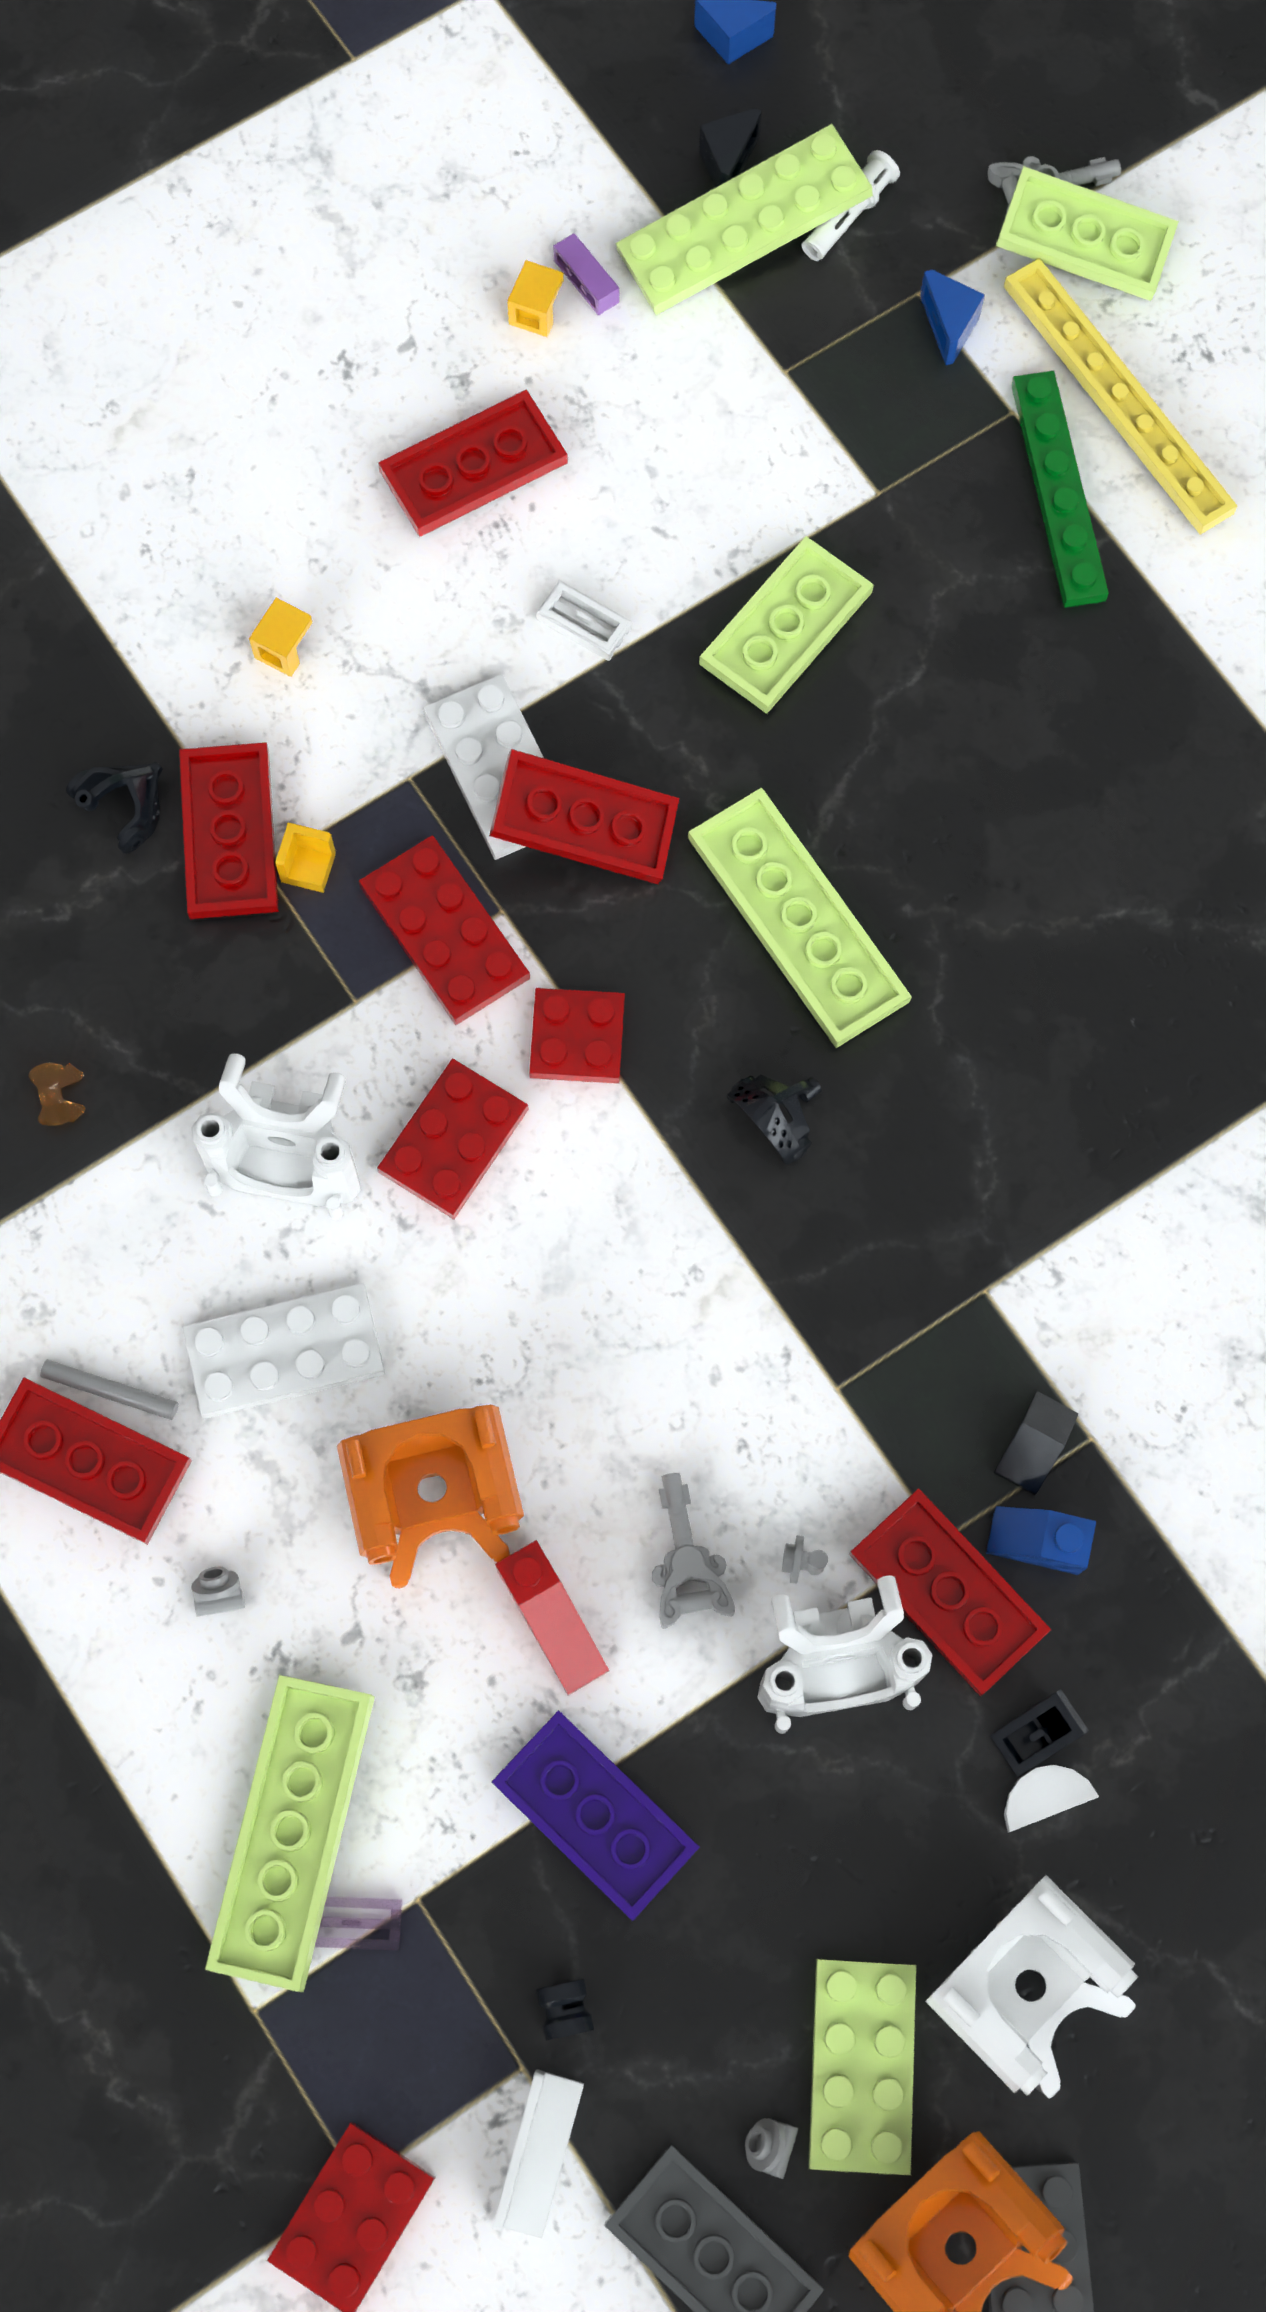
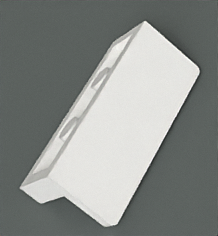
M536 2069L493 2222V2229L502 2231L503 2228H507L540 2239L543 2238L584 2083Z

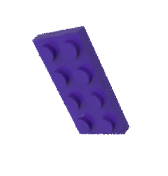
M559 1710L491 1781L632 1921L700 1848Z

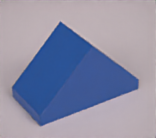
M695 0L694 26L729 65L773 37L776 3L760 0Z
M934 270L925 271L920 297L945 365L953 364L980 319L985 294Z

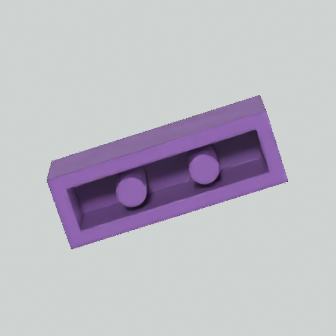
M575 233L553 245L554 262L598 316L619 303L618 285Z

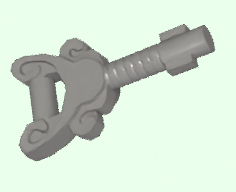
M1031 156L1023 160V164H991L987 172L988 181L998 188L1002 187L1008 202L1007 214L1023 166L1075 185L1094 182L1095 186L1111 183L1112 177L1119 176L1121 174V165L1118 159L1106 161L1105 157L1090 160L1086 167L1058 173L1053 166L1048 164L1041 165L1038 158Z
M680 1473L663 1475L662 1482L664 1488L659 1489L662 1509L668 1508L675 1550L667 1553L664 1557V1565H658L652 1571V1581L656 1586L664 1587L659 1613L661 1627L663 1629L670 1627L679 1619L681 1614L712 1608L713 1611L720 1615L734 1616L735 1606L726 1585L719 1578V1576L724 1574L727 1566L725 1559L720 1555L709 1556L708 1549L703 1546L693 1545L686 1507L687 1504H691L688 1484L682 1485ZM691 1580L702 1581L709 1586V1590L677 1595L676 1588Z

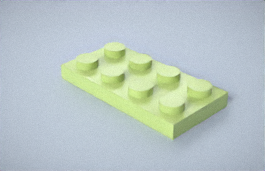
M1023 166L996 246L1034 260L1040 258L1045 264L1151 301L1156 292L1179 221Z
M805 536L701 654L699 665L767 714L870 596L874 584Z
M816 1959L809 2169L911 2175L916 1965Z

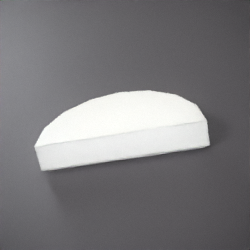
M1057 1765L1034 1768L1017 1779L1014 1787L1008 1794L1004 1810L1007 1833L1098 1798L1099 1795L1089 1780L1073 1769Z

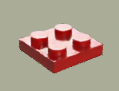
M535 988L530 1079L619 1084L625 993Z

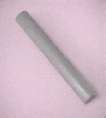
M48 1359L44 1362L40 1376L42 1378L170 1420L174 1419L178 1410L179 1403Z

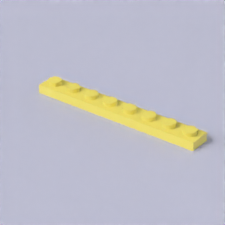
M1038 258L1007 276L1004 283L1005 290L1197 532L1201 535L1234 515L1238 505L1042 260Z

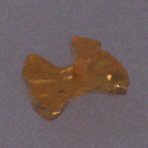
M44 1063L34 1067L29 1072L28 1077L37 1086L42 1105L38 1116L40 1124L57 1126L69 1121L75 1122L86 1109L84 1105L63 1100L61 1088L82 1080L84 1076L73 1065L67 1064L64 1068L60 1064Z

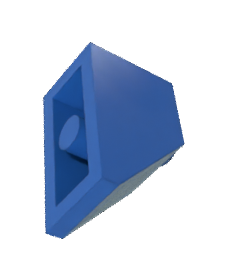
M996 1506L986 1553L1079 1575L1088 1568L1096 1521L1051 1510Z

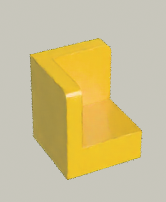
M525 260L507 300L509 325L548 337L553 326V303L563 283V273Z
M276 597L249 637L254 658L292 677L300 664L296 647L312 624L311 615Z
M288 822L275 862L281 882L324 893L336 855L331 834Z

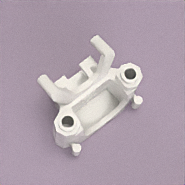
M230 1054L219 1083V1093L234 1110L224 1116L217 1112L202 1114L191 1127L193 1142L209 1173L204 1177V1184L211 1196H219L222 1192V1187L219 1183L221 1182L237 1191L315 1206H327L330 1217L334 1220L340 1219L343 1216L341 1204L353 1202L361 1190L349 1143L334 1135L330 1122L338 1110L346 1083L345 1076L340 1073H330L324 1093L318 1094L303 1091L299 1105L273 1101L275 1085L252 1081L249 1094L246 1092L243 1086L239 1084L246 1064L245 1058L240 1054Z
M883 1576L878 1579L877 1584L884 1609L880 1610L876 1616L872 1597L847 1602L848 1608L819 1613L818 1607L793 1611V1614L788 1595H777L771 1598L779 1640L787 1645L789 1649L781 1660L766 1669L760 1682L757 1698L766 1712L776 1714L775 1730L778 1733H786L790 1728L791 1720L788 1716L803 1717L881 1703L903 1693L906 1695L903 1700L905 1709L913 1710L920 1704L921 1697L915 1692L914 1686L930 1671L932 1653L924 1641L908 1637L902 1639L891 1631L904 1619L903 1608L894 1576Z
M1045 1875L1018 1905L996 1925V1928L979 1946L970 1952V1955L926 2002L1014 2093L1021 2089L1028 2095L1036 2088L1046 2097L1052 2098L1061 2086L1051 2050L1052 2038L1057 2026L1068 2014L1085 2007L1124 2018L1129 2016L1135 2009V2004L1123 1993L1138 1976L1131 1970L1135 1963ZM1025 1970H1034L1041 1974L1045 1980V1993L1037 2001H1026L1016 1991V1978ZM1091 1977L1100 1987L1085 1983V1981Z

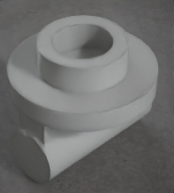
M797 1535L795 1545L788 1543L785 1545L782 1572L790 1573V1583L797 1584L800 1569L807 1570L812 1575H819L828 1563V1556L822 1550H815L813 1552L803 1551L804 1536Z
M211 1567L202 1571L191 1585L197 1617L245 1608L242 1589H240L237 1573L229 1571L224 1567Z
M768 2118L758 2121L748 2133L745 2142L749 2165L757 2171L783 2179L798 2128Z

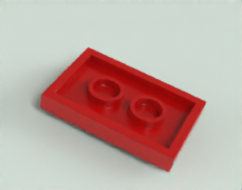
M452 1058L377 1167L378 1173L450 1218L455 1219L529 1110L528 1104Z
M351 2122L285 2229L267 2262L340 2311L356 2312L436 2177Z

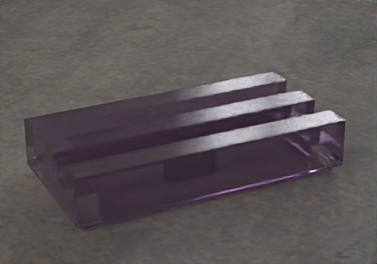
M351 1897L326 1898L324 1907L391 1909V1919L322 1917L320 1927L390 1930L389 1940L317 1937L315 1947L400 1951L403 1900Z

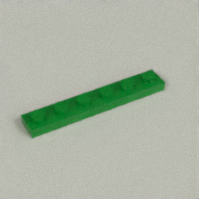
M1055 371L1013 376L1012 392L1064 608L1106 602L1109 592Z

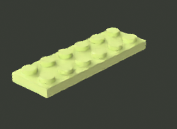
M833 124L618 241L616 243L617 251L654 313L658 315L872 197V185Z
M763 788L758 789L688 832L689 841L835 1048H838L910 1002L912 996Z
M279 1675L205 1970L292 1991L304 1992L375 1696Z

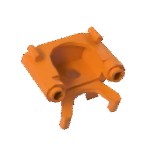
M491 1404L444 1412L370 1430L361 1435L341 1440L337 1445L360 1556L367 1557L368 1564L371 1565L383 1564L394 1560L390 1573L391 1584L394 1588H403L408 1584L419 1547L427 1539L441 1532L456 1531L471 1535L488 1556L497 1563L510 1556L508 1544L499 1535L519 1529V1520L524 1516L499 1407ZM440 1476L447 1485L445 1495L435 1502L423 1500L418 1494L420 1481ZM396 1535H400L398 1544H397Z
M980 2131L970 2134L955 2149L947 2153L872 2225L868 2232L851 2248L848 2256L894 2312H982L983 2304L989 2293L995 2286L1009 2278L1024 2276L1059 2290L1066 2289L1073 2279L1065 2267L1051 2262L1067 2245V2241L1062 2236L1065 2230L1064 2226ZM957 2232L969 2234L976 2243L974 2258L964 2265L951 2262L946 2255L947 2240ZM1024 2245L1025 2248H1026L1030 2253L1025 2252V2251L1020 2250V2249H1021L1022 2246Z

